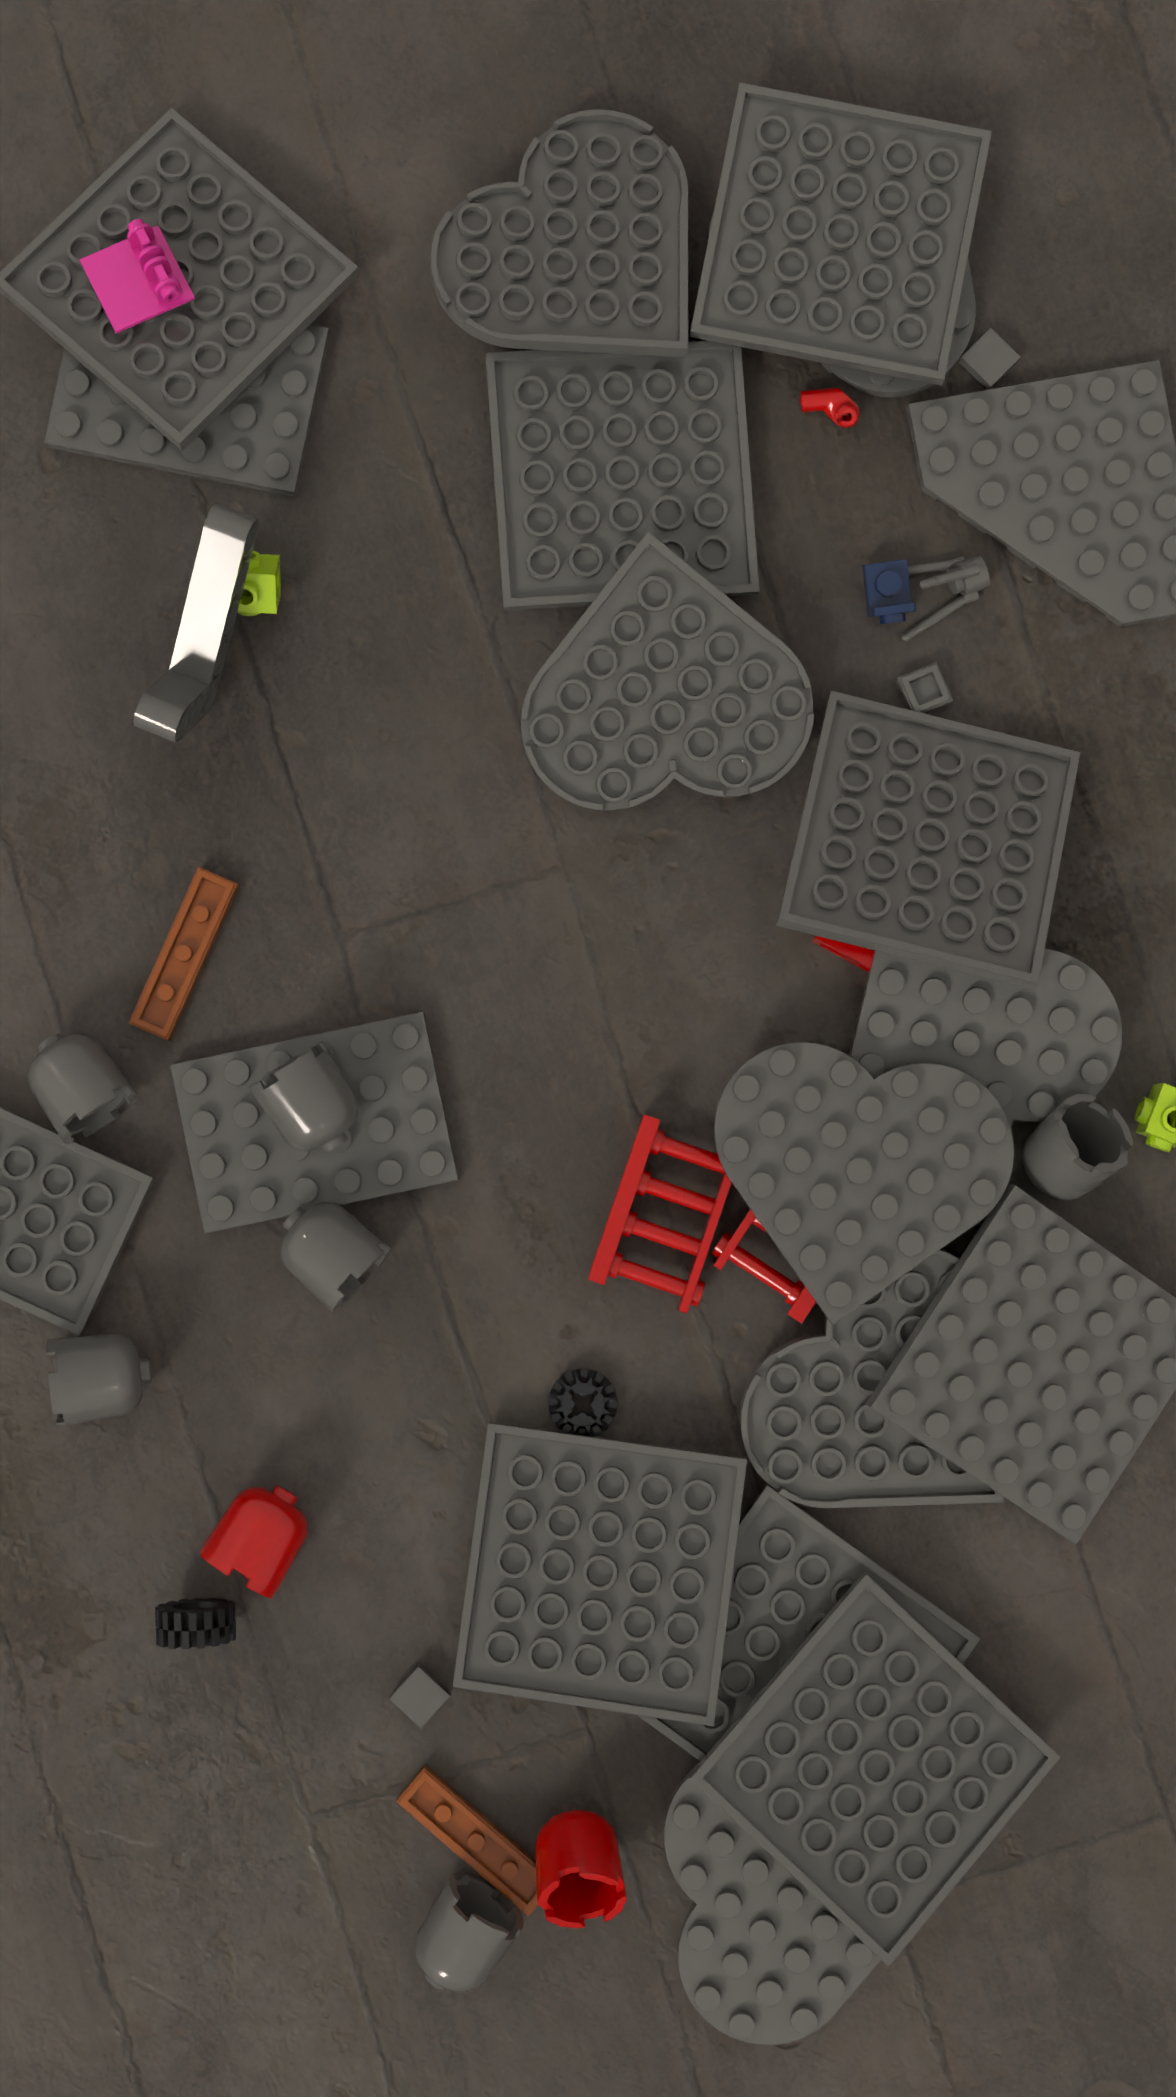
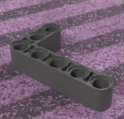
M214 503L203 527L170 669L142 695L134 716L135 728L177 743L211 709L218 691L258 532V518L218 503Z

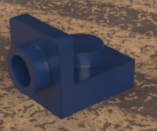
M907 559L862 565L867 616H879L880 624L906 621L905 612L916 611L915 602H911Z

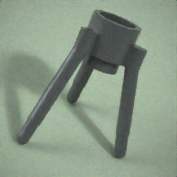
M980 555L967 559L964 556H960L946 561L908 566L909 575L947 570L945 574L922 580L920 587L925 589L948 583L953 594L960 593L961 596L905 632L901 636L902 641H909L963 605L979 600L978 591L988 588L990 585L988 568Z

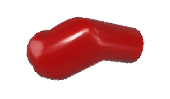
M840 388L800 391V408L802 413L823 411L833 422L843 428L852 427L857 423L860 413L859 408Z

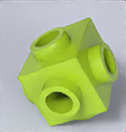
M253 550L237 613L243 616H255L260 613L277 614L281 597L280 555L259 554Z
M1165 1083L1153 1084L1149 1097H1143L1136 1109L1134 1120L1139 1123L1135 1132L1147 1137L1146 1145L1169 1153L1172 1147L1176 1148V1087Z

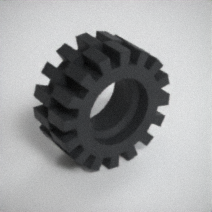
M194 1598V1600L180 1599L179 1602L169 1601L166 1604H159L158 1607H155L156 1645L163 1648L168 1647V1649L182 1647V1649H190L191 1647L200 1649L205 1648V1646L215 1647L234 1641L236 1639L235 1602L224 1598L217 1600L216 1598Z

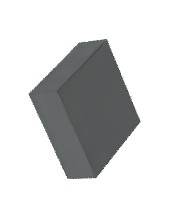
M990 328L961 356L959 363L989 390L1018 363L1021 356Z
M937 662L896 679L908 710L927 714L953 702Z
M419 1663L390 1695L389 1700L419 1728H422L451 1696V1692Z

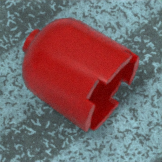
M277 1484L273 1491L262 1487H249L241 1491L234 1498L203 1544L204 1547L200 1551V1556L227 1576L230 1575L233 1569L237 1570L249 1580L246 1585L247 1588L272 1599L301 1550L309 1532L305 1514L295 1506L298 1497Z
M588 1810L564 1811L550 1818L540 1829L535 1844L537 1903L545 1911V1919L558 1926L568 1928H584L586 1919L596 1918L603 1915L605 1922L611 1920L622 1911L627 1901L617 1835L614 1827L602 1815Z

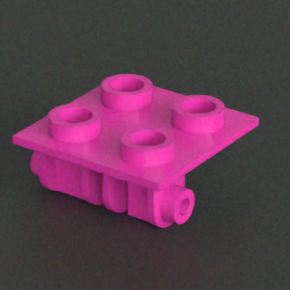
M135 219L128 224V239L79 259L116 334L195 299L159 226L157 225L152 228L150 224L144 223L142 219Z

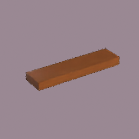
M201 867L197 868L129 1024L171 1041L240 886L239 884Z
M425 1764L400 1793L396 1802L523 1913L529 1916L538 1906L536 1860Z

